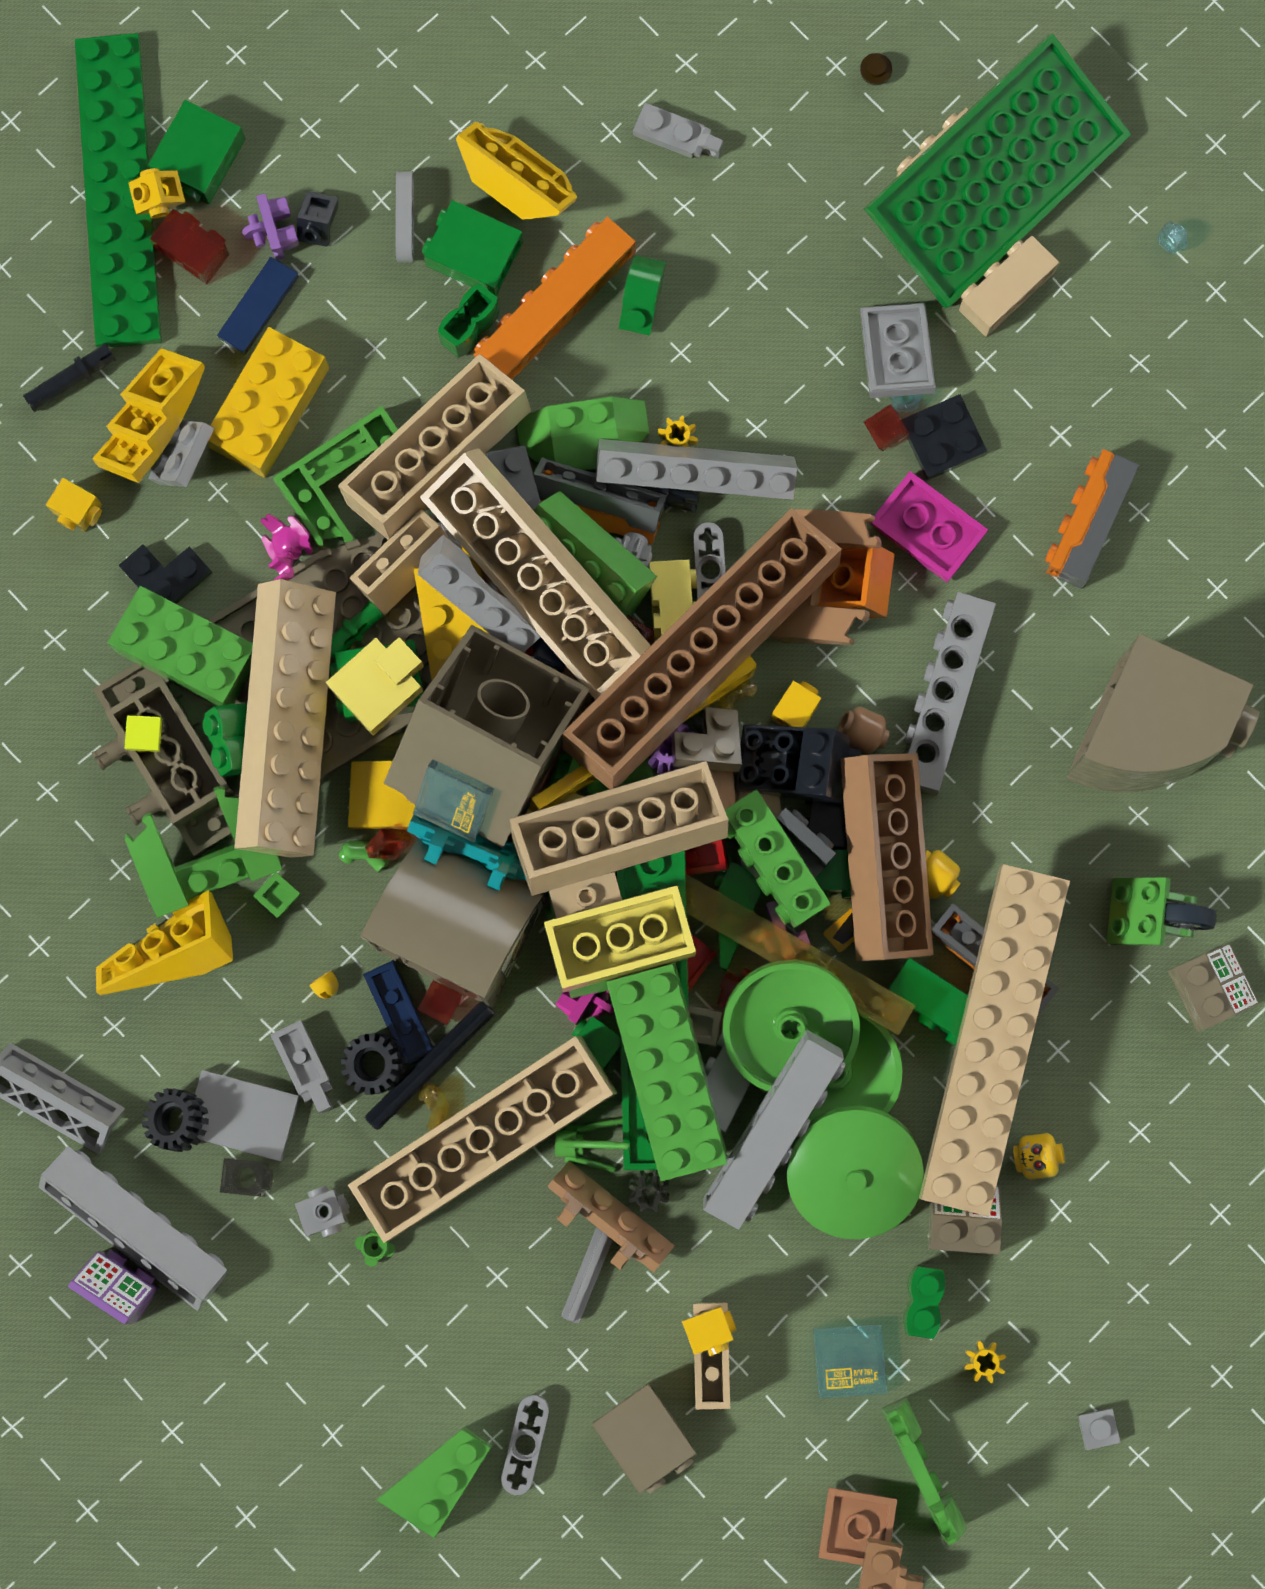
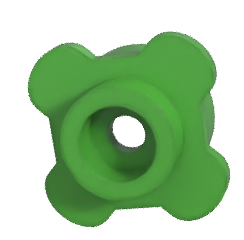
M375 1228L372 1229L371 1233L366 1236H359L355 1240V1247L361 1250L365 1257V1264L370 1267L376 1266L380 1259L385 1256L391 1257L395 1252L394 1244L389 1242L383 1243ZM373 1243L378 1244V1248L376 1250L372 1248Z

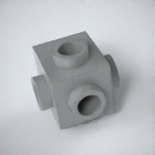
M327 1186L307 1192L309 1199L295 1203L306 1236H312L321 1232L324 1238L341 1232V1224L348 1222L346 1214L351 1213L345 1194L339 1195L338 1191L334 1189L328 1191ZM323 1206H327L329 1210L328 1216L325 1218L321 1215Z

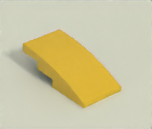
M161 348L120 394L126 404L106 426L112 436L92 458L99 468L139 483L158 460L178 429L195 395L205 369L204 364Z
M356 761L351 763L349 828H384L389 831L408 829L410 820L418 806L407 800L404 794L384 784L393 761Z

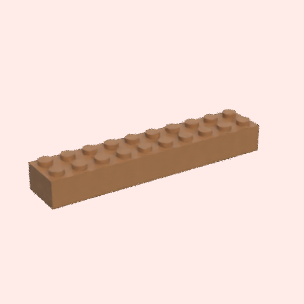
M791 508L562 733L563 750L607 788H617L839 567L842 548Z

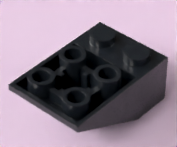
M743 724L740 744L742 765L739 772H736L734 788L736 791L752 793L757 789L762 795L811 802L842 803L843 786L840 759L848 758L850 737L836 729Z

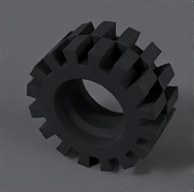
M371 1033L360 1035L358 1039L350 1041L351 1046L345 1047L343 1051L344 1054H347L346 1058H341V1064H345L346 1070H341L342 1074L349 1077L346 1081L349 1086L354 1085L355 1091L358 1093L365 1092V1095L390 1091L401 1080L400 1076L405 1075L406 1069L403 1068V1064L407 1063V1057L402 1058L401 1055L404 1049L402 1046L398 1047L396 1045L398 1041L395 1038H388L389 1035L384 1033ZM372 1050L379 1052L385 1060L384 1071L377 1077L368 1075L363 1068V1059Z
M175 1088L163 1089L164 1093L157 1092L154 1094L157 1101L151 1099L148 1101L147 1105L151 1107L150 1111L144 1110L143 1116L148 1117V1121H143L142 1127L149 1129L144 1134L146 1138L152 1139L150 1143L158 1146V1148L175 1152L189 1151L193 1149L191 1144L198 1145L201 1142L197 1136H205L207 1132L202 1129V1125H208L209 1119L203 1118V1115L207 1114L208 1110L206 1107L201 1106L204 1103L203 1100L197 1098V1095ZM175 1108H180L183 1113L182 1124L175 1133H171L168 1127L169 1117Z

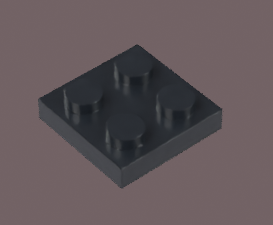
M961 394L912 414L900 421L927 481L987 455L988 451Z

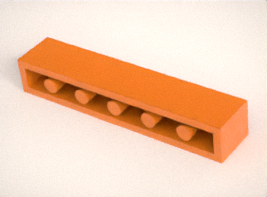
M608 216L601 223L595 222L586 232L585 236L587 238L579 246L574 244L568 249L563 257L564 261L557 269L555 267L550 268L542 277V284L535 291L530 290L521 298L519 302L520 307L512 315L507 313L497 324L498 329L490 338L485 336L478 342L474 349V358L481 354L513 380L636 253V241Z

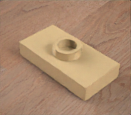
M615 872L549 891L556 919L622 901Z

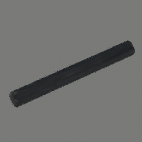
M480 1001L365 1115L366 1121L374 1129H381L494 1016L491 1007Z

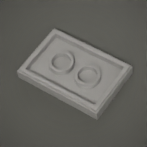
M925 303L860 308L870 398L935 393L936 385Z
M202 1070L195 1094L197 1098L203 1100L204 1103L201 1106L206 1107L208 1113L204 1114L203 1118L209 1119L208 1125H202V1129L207 1131L205 1136L198 1135L197 1137L202 1141L282 1161L300 1096Z

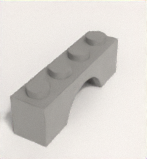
M442 535L421 556L418 575L489 634L523 653L541 637L508 598L500 595L485 583L474 569L469 556L446 536Z

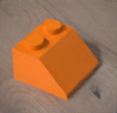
M883 547L842 548L839 567L822 583L818 606L866 610L870 612L869 618H887L895 554Z

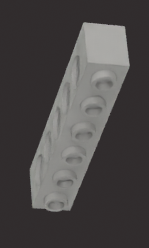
M957 592L954 601L947 600L942 616L943 619L948 620L944 632L938 630L933 649L938 651L935 663L928 662L923 679L929 682L926 694L919 692L914 711L919 713L916 725L910 723L904 741L910 744L907 754L916 753V750L919 748H927L933 753V761L923 763L918 760L921 792L934 796L940 790L996 605L994 602ZM957 624L967 625L970 628L971 636L967 638L957 636L954 626ZM948 655H956L960 658L962 666L958 669H951L945 664L944 658ZM947 686L952 692V698L949 700L939 699L935 694V688ZM929 717H937L942 721L943 729L937 732L931 731L927 728L925 720Z

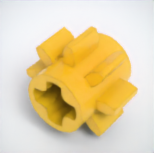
M681 416L679 421L673 422L668 417L666 418V430L658 429V436L666 438L660 443L662 445L689 447V444L697 445L698 438L690 436V434L695 432L696 425L691 424L688 426L684 422V416ZM676 432L678 436L683 435V441L680 442L677 438L672 439V434Z
M978 1340L976 1342L977 1350L974 1352L965 1350V1353L971 1358L970 1363L965 1364L963 1367L967 1370L973 1369L976 1371L973 1375L974 1381L977 1382L981 1375H984L989 1383H993L992 1375L995 1372L1005 1373L999 1367V1361L1004 1360L1006 1355H997L994 1352L997 1346L996 1343L992 1342L988 1349H986L983 1343ZM990 1353L989 1360L993 1362L992 1367H984L980 1371L981 1364L977 1362L978 1356L985 1357Z

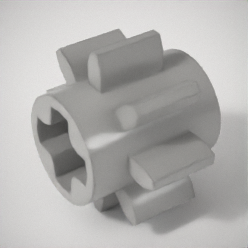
M628 532L623 540L615 538L648 568L653 554L651 553L652 547L648 546L646 537L635 532Z

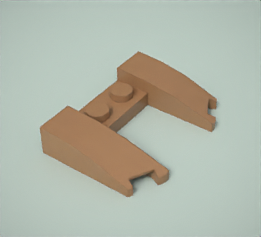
M794 509L840 548H881L882 542L879 537H869L866 522L875 521V516L871 514ZM821 584L770 637L783 643L853 645L855 641L846 636L855 619H860L866 623L870 612L866 610L818 606Z

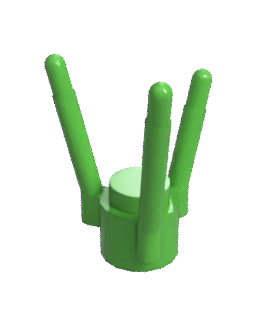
M622 1118L583 1125H567L566 1130H560L556 1133L555 1156L565 1157V1163L570 1161L571 1163H578L614 1173L616 1171L614 1166L577 1156V1154L583 1155L584 1148L629 1149L630 1144L627 1142L584 1140V1134L578 1133L622 1125Z

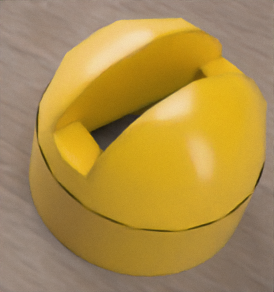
M332 970L309 984V986L319 998L328 999L336 995L339 983Z

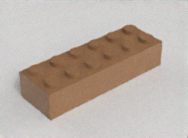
M918 753L873 754L841 758L856 961L932 956L934 953Z

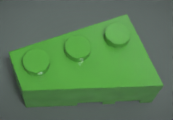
M464 1426L383 1493L376 1501L435 1538L493 1445Z

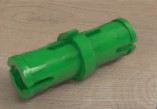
M370 600L351 619H345L341 622L342 627L332 635L331 658L334 661L336 660L335 652L345 651L355 641L359 643L363 639L362 635L384 617Z

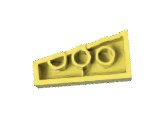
M689 559L649 562V569L658 576L650 588L654 642L696 602L692 601L691 589H697L696 569H690Z

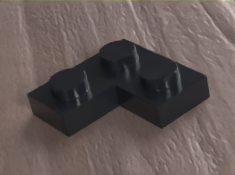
M144 544L119 564V567L138 588L142 586L175 604L180 602L213 573L190 546L165 568Z

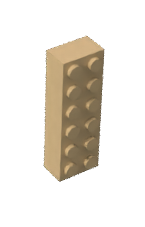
M479 354L338 485L346 504L389 540L420 509L423 511L428 509V506L422 501L420 496L463 453L479 448L486 454L531 412L525 390Z
M707 761L510 819L512 838L532 896L728 838V818Z

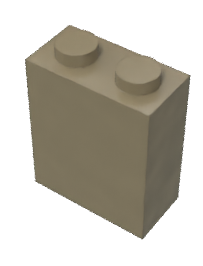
M649 1382L592 1423L639 1494L644 1490H647L649 1494L653 1493L666 1483L663 1478L672 1470L679 1474L694 1463L691 1457L696 1454V1450Z

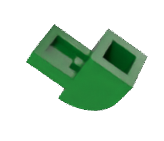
M634 256L625 284L618 329L650 336L667 262Z

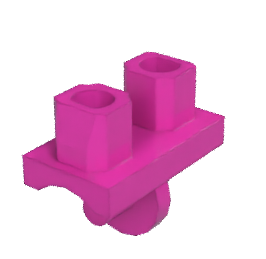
M609 990L604 991L600 998L597 997L599 992L584 995L580 998H570V994L567 991L562 993L556 1002L557 1007L568 1015L569 1021L575 1025H578L585 1017L592 1004L595 1007L589 1017L593 1016L598 1020L603 1011L611 1015L614 1013L613 1006L608 1004L611 1000Z

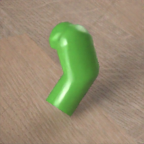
M349 840L342 845V849L339 851V857L344 863L351 864L355 860H366L378 873L390 863L370 841Z

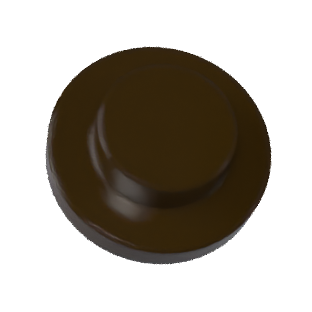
M880 53L869 54L861 62V77L870 85L884 84L892 74L891 61Z

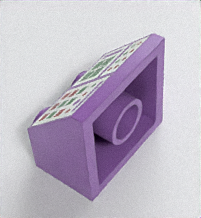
M110 1249L108 1253L97 1251L68 1285L70 1289L123 1324L138 1322L160 1288L153 1283L155 1280L153 1276L140 1267L134 1271L125 1265L127 1259L113 1249Z

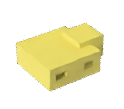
M400 637L388 648H385L375 638L326 681V684L374 736L423 692L413 676L424 666L422 661Z

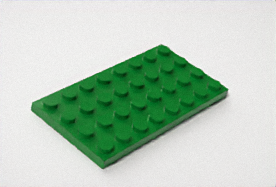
M1050 34L876 196L864 210L943 307L949 308L970 285L976 283L995 262L999 261L1017 241L1021 240L1113 153L1131 133L1055 35Z

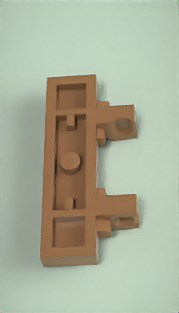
M570 1161L565 1164L548 1185V1188L567 1204L556 1218L558 1221L568 1227L571 1221L580 1213L621 1246L620 1250L610 1261L619 1270L633 1257L652 1272H655L675 1246Z
M873 1538L867 1539L858 1589H922L923 1577L908 1574L907 1566L900 1565L902 1544Z

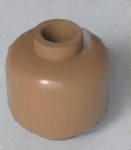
M860 706L852 711L847 710L838 726L839 732L850 737L849 748L861 749V753L865 755L872 754L877 748L882 749L889 738L885 717Z

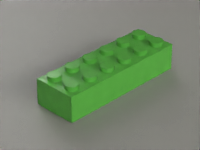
M672 962L608 980L606 983L660 1181L726 1165L729 1157L676 963Z

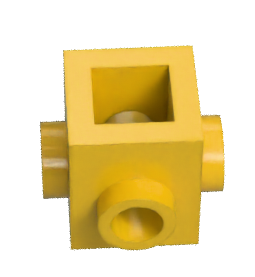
M158 168L147 169L140 172L139 178L128 183L136 214H150L151 218H161L170 214L169 209L185 203L178 171H159Z

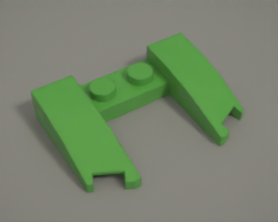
M383 406L273 477V481L318 546H323V539L343 537L344 543L354 540L320 487L372 454L398 430Z
M218 786L214 788V792L235 842L239 797H225V787ZM151 812L142 817V822L147 827L134 840L128 833L125 835L127 847L157 918L189 906V899L208 890L211 892L248 877L252 882L283 870L280 856L235 849V844L175 867Z
M904 1397L883 1407L882 1411L940 1535L951 1545L960 1539L965 1533L967 1526L952 1493L950 1492L939 1497L938 1492L943 1490L935 1471L928 1473L923 1460L927 1459L928 1456L920 1439H918L922 1430L907 1397Z

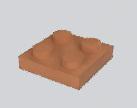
M828 1487L818 1558L862 1565L868 1538L891 1542L897 1498Z

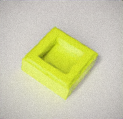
M127 715L124 749L128 751L160 752L162 718Z

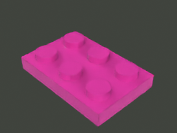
M911 471L908 472L874 515L875 521L869 523V525L946 583L950 581L988 532L987 528Z

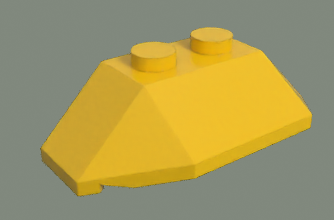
M476 121L457 135L456 141L471 181L522 220L558 216L576 201L577 195L573 192L566 174L516 136L495 128H487L484 124Z

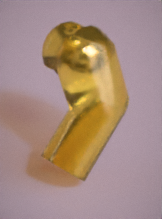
M425 1084L417 1092L419 1100L424 1101L431 1111L426 1129L432 1130L446 1121L450 1105L440 1087L435 1084Z

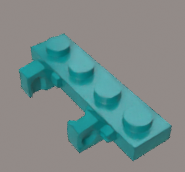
M418 805L410 820L407 832L416 835L419 839L423 840V843L429 845L424 860L437 864L443 850L473 858L486 866V868L493 870L487 886L497 890L501 889L506 877L513 880L514 878L526 880L514 843L507 841L502 848L470 830L467 833L458 829L460 825L456 822H453L454 826H452V820L431 809ZM461 826V829L465 831L468 830L465 827Z

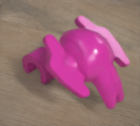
M267 514L266 518H261V523L273 534L272 539L266 534L263 535L262 541L268 555L272 559V562L268 564L269 568L275 569L280 574L274 580L283 579L289 581L294 577L292 568L294 559H298L301 556L303 549L307 554H311L313 551L309 541L310 533L293 515H289L288 521L290 525L287 526L271 514Z

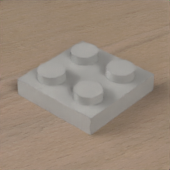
M181 421L166 448L151 467L152 471L148 479L158 485L187 487L214 428L204 422Z

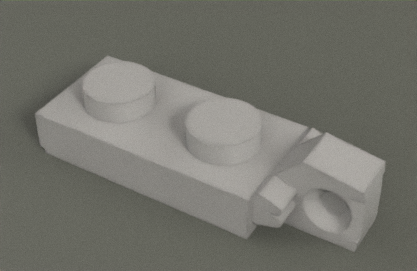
M648 103L644 104L633 129L635 137L693 158V156L701 157L702 153L718 158L723 148V140L711 135V129Z
M299 1020L270 1034L298 1095L302 1096L304 1102L312 1099L318 1113L323 1114L333 1109L326 1093L333 1089L329 1082L331 1080L303 1021Z

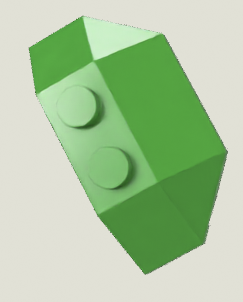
M612 396L546 406L526 415L517 424L520 446L525 445L528 457L539 464L541 458H545L584 471L596 470L599 439L641 443L649 435L645 401Z

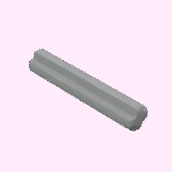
M597 1227L561 1313V1317L573 1323H579L613 1241Z

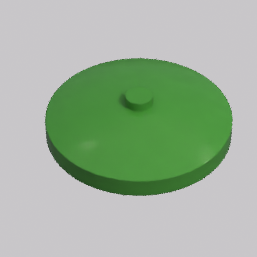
M775 961L752 971L733 990L724 1011L723 1039L731 1062L745 1079L768 1092L806 1029L842 1049L843 1062L845 1063L842 1073L853 1059L859 1042L860 1021L851 993L844 983L832 972L807 961Z
M857 1008L860 1021V1035L855 1055L839 1078L828 1084L825 1089L828 1091L827 1097L819 1109L814 1108L808 1117L810 1121L829 1110L844 1106L872 1107L890 1114L895 1106L903 1082L901 1054L889 1030L871 1014Z
M844 1106L829 1110L810 1121L804 1135L801 1138L797 1136L791 1146L793 1150L787 1161V1183L792 1201L800 1214L810 1224L824 1233L844 1239H866L881 1235L899 1225L911 1213L919 1199L924 1178L923 1162L919 1147L909 1130L900 1121L886 1112L866 1106Z

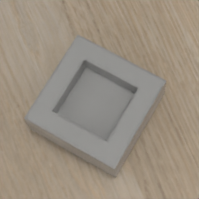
M1112 1408L1077 1415L1086 1450L1121 1443Z

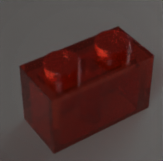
M172 209L150 240L155 250L207 285L230 255L224 244L226 240L212 229L207 232L199 226L200 222L190 213L184 211L181 214Z

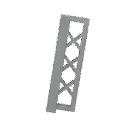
M12 1043L0 1053V1076L7 1079L12 1087L8 1089L0 1084V1098L95 1153L100 1154L105 1147L110 1131L122 1118L125 1108ZM26 1093L37 1096L40 1105L31 1102ZM59 1109L66 1113L70 1121L60 1119L55 1110ZM84 1126H89L100 1133L98 1139L88 1135Z

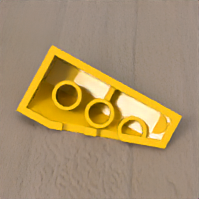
M208 890L189 899V906L172 912L173 916L159 927L154 923L146 929L149 934L135 945L126 944L97 966L96 992L99 995H105L203 975L232 962V937L213 894Z

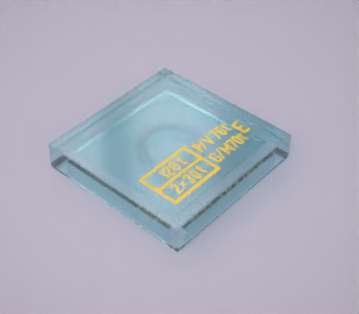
M432 759L427 767L413 814L474 843L479 836L494 788Z
M882 1324L813 1329L819 1399L887 1394Z

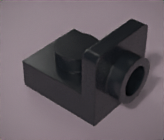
M307 191L297 215L298 241L325 247L329 245L330 227L338 209V197Z

